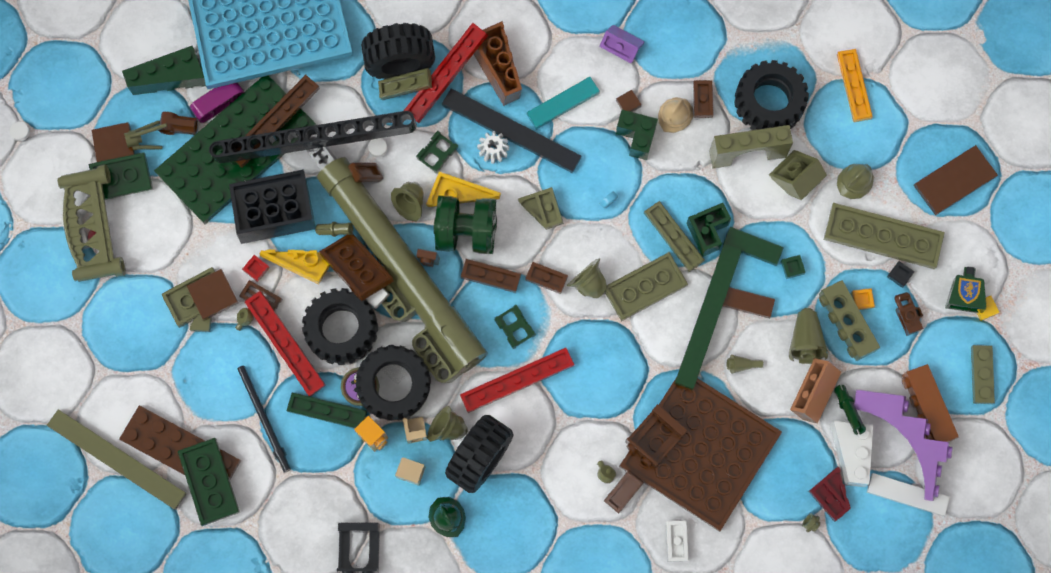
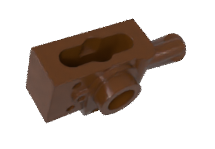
M905 292L895 295L894 300L898 306L895 311L906 336L924 329L920 322V318L923 317L920 307H915L910 294ZM907 300L908 304L902 306L901 302Z

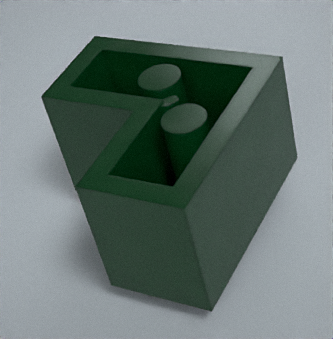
M622 109L616 134L633 138L629 156L647 160L658 119Z
M724 203L688 217L686 224L702 257L720 250L722 242L716 231L729 226L731 221Z

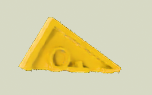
M438 172L426 206H437L438 195L458 197L459 204L476 202V199L482 198L497 200L500 199L501 193Z
M268 249L265 251L261 250L259 253L260 257L318 285L330 267L317 250L276 252L275 250Z

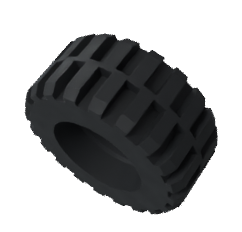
M395 23L389 26H382V28H376L364 37L361 44L365 70L370 76L377 79H388L426 68L430 69L435 62L431 32L424 26H419L415 23Z
M765 60L761 61L759 66L754 64L750 70L744 72L737 86L734 101L735 107L738 108L736 113L738 117H743L742 122L744 125L749 124L751 130L790 125V129H792L800 121L807 107L809 93L807 92V83H803V75H798L795 67L789 68L786 62L779 64L778 60H772L771 63ZM764 85L776 86L786 94L788 105L776 111L765 109L756 101L754 92L757 88Z
M334 288L327 294L325 291L320 293L321 297L318 299L315 297L311 301V307L307 306L305 309L306 316H303L302 319L304 339L312 352L321 360H326L330 364L338 363V365H345V362L352 364L355 363V359L364 358L365 353L371 351L373 342L377 340L378 324L371 304L368 303L367 299L361 301L353 291L349 292L346 288H342L341 291H337ZM337 311H349L358 320L356 334L350 340L343 343L330 342L325 338L322 330L327 317Z
M388 345L386 347H379L367 355L357 370L356 391L359 400L370 414L380 419L399 421L414 415L424 405L430 392L431 377L428 366H426L421 356L419 357L414 350H409L405 346ZM399 365L410 374L412 386L405 398L399 401H387L377 393L375 377L385 366Z
M491 415L482 416L470 429L453 454L445 470L446 477L468 493H475L491 475L508 449L514 436L513 431Z

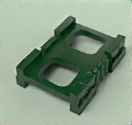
M437 130L432 136L431 141L425 146V149H421L416 158L437 174L449 156H452L458 149V145L452 143ZM442 139L450 144V147L445 152L436 147ZM430 153L439 159L434 166L425 162V158Z
M514 305V307L496 316L494 319L500 330L503 329L512 349H515L516 346L529 338L536 336L517 305ZM513 312L517 321L511 325H506L503 316ZM523 328L527 333V337L517 341L513 336V332Z

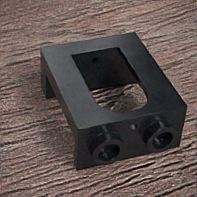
M338 523L339 559L337 572L379 573L380 524ZM350 532L369 533V561L364 568H353L350 564Z

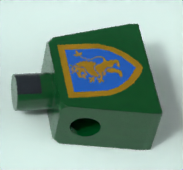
M964 267L963 276L956 275L945 305L946 309L979 313L977 309H980V313L986 310L985 282L982 278H975L976 268Z

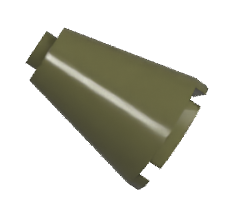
M804 308L797 314L789 349V358L792 361L798 359L801 364H812L814 358L821 360V358L825 357L826 360L828 358V350L817 312L811 308Z

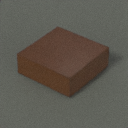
M633 90L616 98V102L621 110L633 112L642 105Z

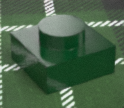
M800 255L781 260L786 279L806 273Z

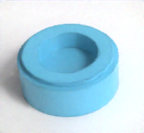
M612 191L600 202V205L603 208H607L618 198V195Z

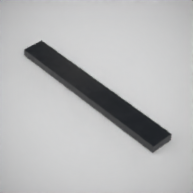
M452 88L442 102V106L492 132L495 131L497 135L502 133L503 138H507V140L570 173L574 172L581 159V155Z

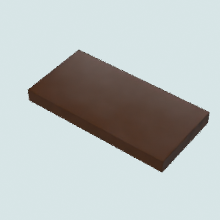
M975 145L919 180L913 186L936 216L996 178L998 174Z
M354 234L346 235L319 251L322 258L361 301L394 282L393 277Z

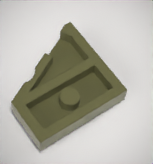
M552 187L518 198V202L546 230L564 224Z

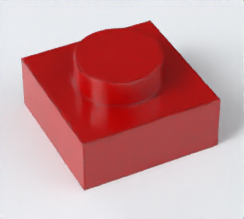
M253 255L242 270L258 282L270 267L256 255Z

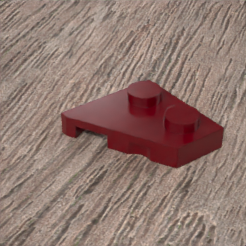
M836 467L808 491L834 522L851 509L849 500L846 497V489L842 482L839 467Z

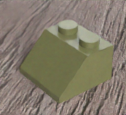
M793 150L769 176L788 195L802 200L827 174L817 158Z

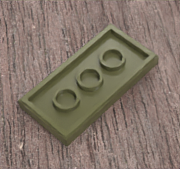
M670 252L606 285L605 294L622 322L688 286V283Z

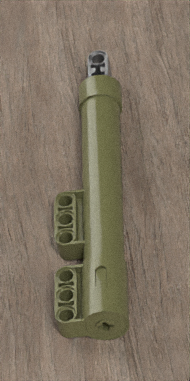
M310 137L309 140H314L316 137ZM329 147L318 148L315 151L313 149L307 150L321 170L317 175L321 185L329 196L335 199L378 261L393 277L394 282L384 287L388 293L393 294V300L387 302L386 298L382 303L384 308L394 320L406 322L417 314L425 324V329L413 338L412 346L419 357L423 358L424 363L428 366L435 379L441 383H451L460 375L479 364L488 355V352L456 308L451 306L362 182H355L348 168L350 163L347 158L341 157L337 159ZM400 308H403L404 315L399 318L397 312ZM424 338L426 346L421 349L419 342ZM433 354H436L437 362L432 364L430 358ZM447 369L449 375L447 379L444 380L441 377V373L443 370Z

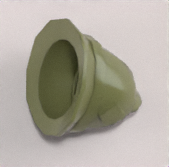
M852 164L844 168L837 178V188L840 195L849 199H859L868 194L874 180L871 167L868 164Z
M406 182L400 188L392 190L391 201L399 215L415 222L422 217L424 192L419 183Z
M600 258L591 262L567 286L575 287L585 297H601L606 290V280L598 267Z
M446 406L433 419L427 438L430 442L445 439L458 440L467 434L468 427L461 416L456 415L450 406Z

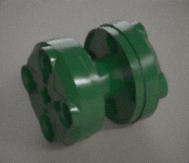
M438 195L434 219L435 250L455 251L458 236L472 237L473 252L493 254L497 229L496 199H476L474 214L460 213L458 197Z

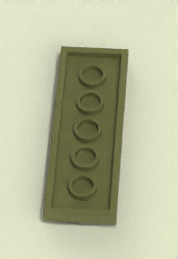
M833 203L823 240L936 269L945 232Z

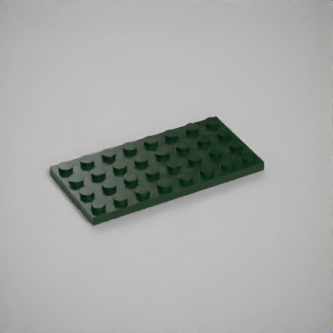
M269 75L257 80L245 93L241 94L154 170L204 225L231 202L229 184L257 179L284 155L278 154L253 158L241 168L235 161L218 163L209 153V146L215 141L245 137L286 95ZM300 109L279 131L313 126L316 123ZM293 138L291 143L297 142L298 138ZM280 141L273 142L272 146L278 145ZM223 149L217 151L216 155H220Z

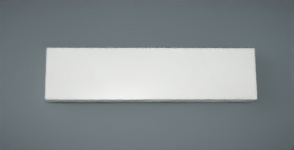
M874 473L871 474L867 489L869 494L940 516H945L950 498L949 496L939 494L938 497L934 498V501L924 500L925 489Z

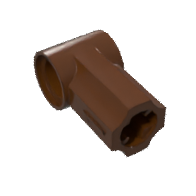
M166 111L161 113L159 125L166 123L167 127L159 129L160 133L166 135H174L175 133L196 134L198 129L197 118L178 116L175 113Z

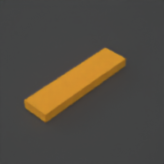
M856 49L837 52L853 122L872 119L873 116Z

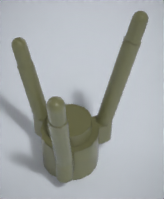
M158 120L124 133L127 147H133V151L138 149H162V146L139 145V143H142L141 135L165 128L167 124L158 125L160 124Z

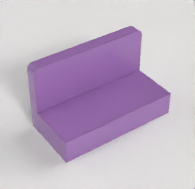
M612 25L606 30L599 47L632 63L639 49L643 46L644 41Z

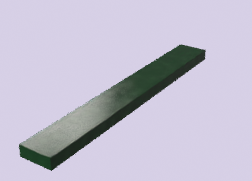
M725 243L722 247L674 383L690 390L694 389L742 249Z

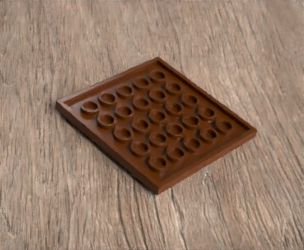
M698 378L693 390L674 384V380L659 406L687 429L686 434L655 468L645 465L641 461L642 457L637 452L633 454L630 450L619 467L626 472L630 470L646 485L720 532L782 431ZM657 420L641 438L639 447L648 455H652L673 432Z

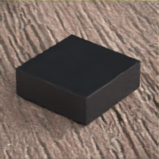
M898 261L887 278L903 288L914 271Z

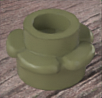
M810 513L804 519L802 526L806 528V532L811 530L814 532L819 528L820 517Z

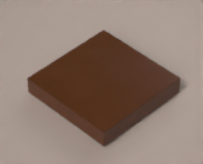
M129 122L92 130L97 162L135 154L133 147H127L124 133L131 131Z
M222 269L187 285L203 320L238 304Z

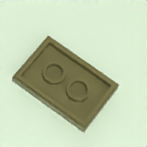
M213 267L161 294L179 328L190 323L200 315L187 285L214 273Z

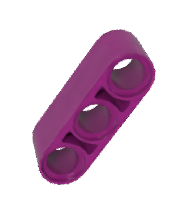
M239 83L216 87L192 102L190 109L200 123H205L221 113L245 92Z

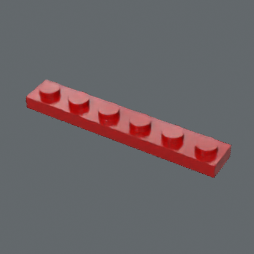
M472 23L431 75L432 88L418 91L404 111L411 112L416 122L420 123L487 38L488 34Z
M262 291L247 299L245 304L308 396L311 397L325 387L326 384Z
M563 348L460 394V397L467 412L470 413L573 367L574 363L567 348Z

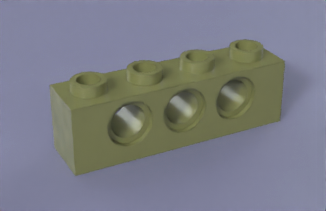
M843 280L821 290L819 301L823 307L827 308L831 323L837 326V333L840 339L847 344V351L850 357H854L858 361L876 352L880 346ZM834 301L841 302L842 308L835 307ZM843 318H849L852 325H846ZM853 335H859L861 342L854 341Z

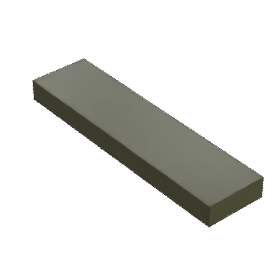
M660 201L644 211L645 216L688 272H691L705 261Z

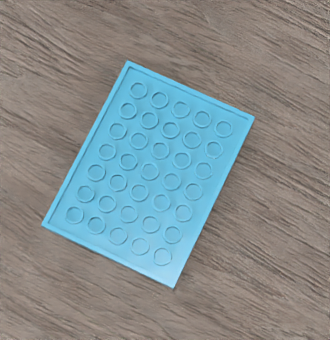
M188 0L207 89L353 56L340 0Z

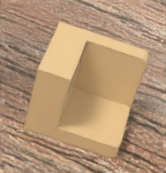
M423 417L403 418L408 444L427 440Z
M401 458L395 476L398 479L419 486L426 467L424 464Z

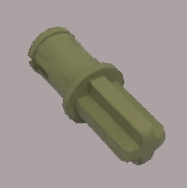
M332 222L331 224H317L315 232L318 235H332L336 237L337 235H352L354 228L352 223Z

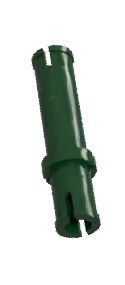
M845 385L836 386L834 393L839 400V407L844 410L854 434L858 435V432L860 435L866 431V427L854 406L853 397L849 395Z

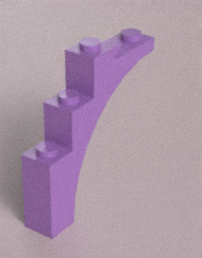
M856 390L854 404L856 410L868 412L884 419L897 428L908 440L916 452L922 467L925 483L924 500L934 501V498L939 496L940 485H936L937 477H941L942 466L939 465V461L947 462L948 458H952L953 447L949 446L950 442L925 439L926 435L930 434L931 424L927 423L928 419L904 416V412H908L909 401L906 400V396Z

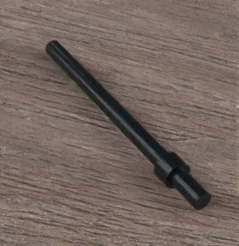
M240 366L237 370L272 445L273 455L279 461L283 472L286 473L291 470L285 457L287 454L279 444L245 366Z

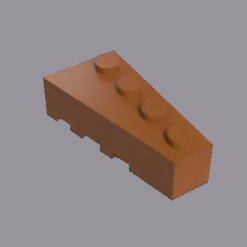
M501 21L483 29L488 36L476 50L474 56L501 103L505 106L520 99L522 87L516 67L514 66L504 24Z

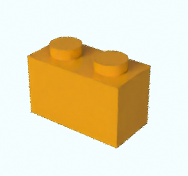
M369 416L354 429L357 435L374 452L377 449L381 450L388 443L386 441L388 439L386 433Z

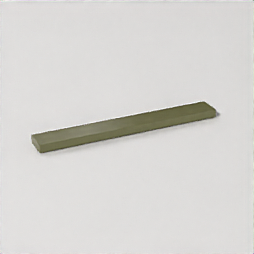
M59 409L47 424L48 427L174 510L177 509L187 494Z

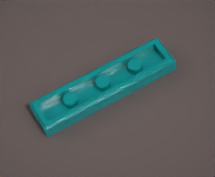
M588 77L528 111L527 116L534 127L538 129L598 95L600 91L592 78Z

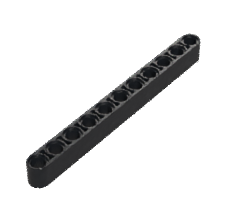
M401 111L215 141L209 146V153L216 162L228 163L410 134L416 130L417 123L411 112ZM405 120H412L408 125L403 124ZM387 123H393L389 128L384 127ZM368 126H374L370 131L365 130ZM349 129H355L353 133L347 134ZM330 132H336L333 137H328ZM312 135H317L314 140H309ZM293 138H298L297 142L291 143V140ZM280 141L278 145L272 146L273 142ZM256 144H261L259 148L253 149ZM237 147H242L239 152H235ZM223 149L220 155H216L217 151Z

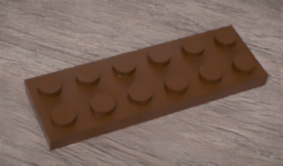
M140 405L119 438L124 443L183 475L185 474L178 451L205 441ZM220 449L229 479L231 480L241 460Z

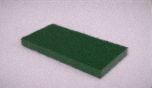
M212 438L179 450L178 455L201 526L240 513L217 439Z

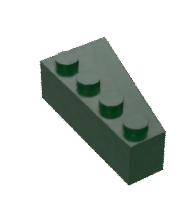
M193 45L122 71L126 85L132 95L155 93L160 90L172 91L176 88L184 87L188 89L193 88V86H206L203 69Z

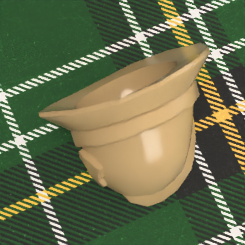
M678 97L666 100L658 113L659 124L664 132L675 133L684 130L690 125L693 118V108L687 99Z

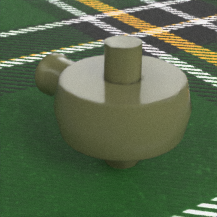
M242 308L237 313L238 324L235 328L241 331L243 326H248L253 321L254 316L249 308Z
M602 460L597 463L599 466L598 478L604 483H611L616 477L615 470L608 465H604Z

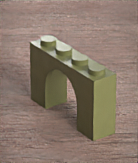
M790 125L714 136L709 150L712 169L731 166L735 157L752 151H766L767 160L786 158L793 144Z

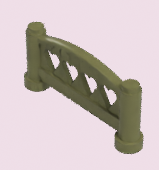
M105 164L97 166V169L61 175L57 181L59 188L65 190L63 199L64 231L69 250L77 265V268L72 270L74 281L81 282L112 275L116 277L124 276L126 274L124 260L122 257L114 258L102 186V184L111 182L108 166ZM76 191L90 195L80 206L75 205L76 198L74 193ZM79 209L93 213L82 225L78 223L77 211ZM81 228H87L96 232L86 243L81 242ZM85 246L99 250L88 262L84 260L83 248Z

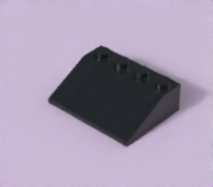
M304 169L229 184L236 235L241 244L316 229Z

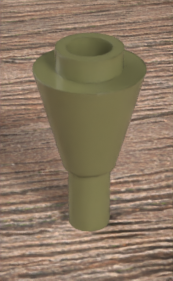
M731 354L730 358L727 359L726 366L730 373L733 374L751 368H763V360H750Z

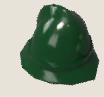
M440 497L430 506L428 518L433 529L445 537H458L464 529L466 520L461 504L453 498Z

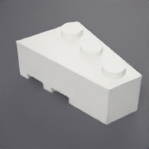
M833 421L829 425L833 433L835 449H837L844 484L866 487L870 482L873 425L864 424L866 431L861 435L859 432L858 435H855L850 423Z

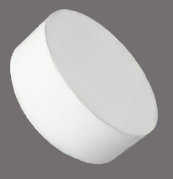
M15 122L10 127V135L16 141H24L29 137L30 129L24 122Z
M382 138L372 139L368 144L370 154L377 158L384 156L387 152L386 142Z

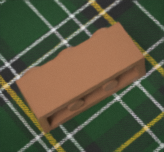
M814 358L790 410L802 420L818 424L841 371L829 361Z

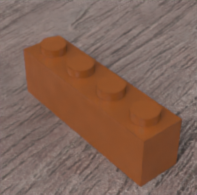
M927 364L905 372L902 375V384L909 391V400L912 407H915L917 410V418L928 419L927 423L931 424L930 434L926 435L925 439L950 442L959 438L929 365Z

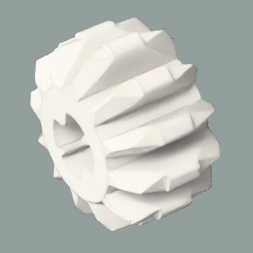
M493 131L492 136L486 133L485 138L479 139L481 143L477 145V148L480 150L479 156H484L485 162L491 159V163L494 164L495 159H497L501 163V156L507 157L506 151H509V146L506 144L508 140L507 138L503 139L502 133L496 136V132Z

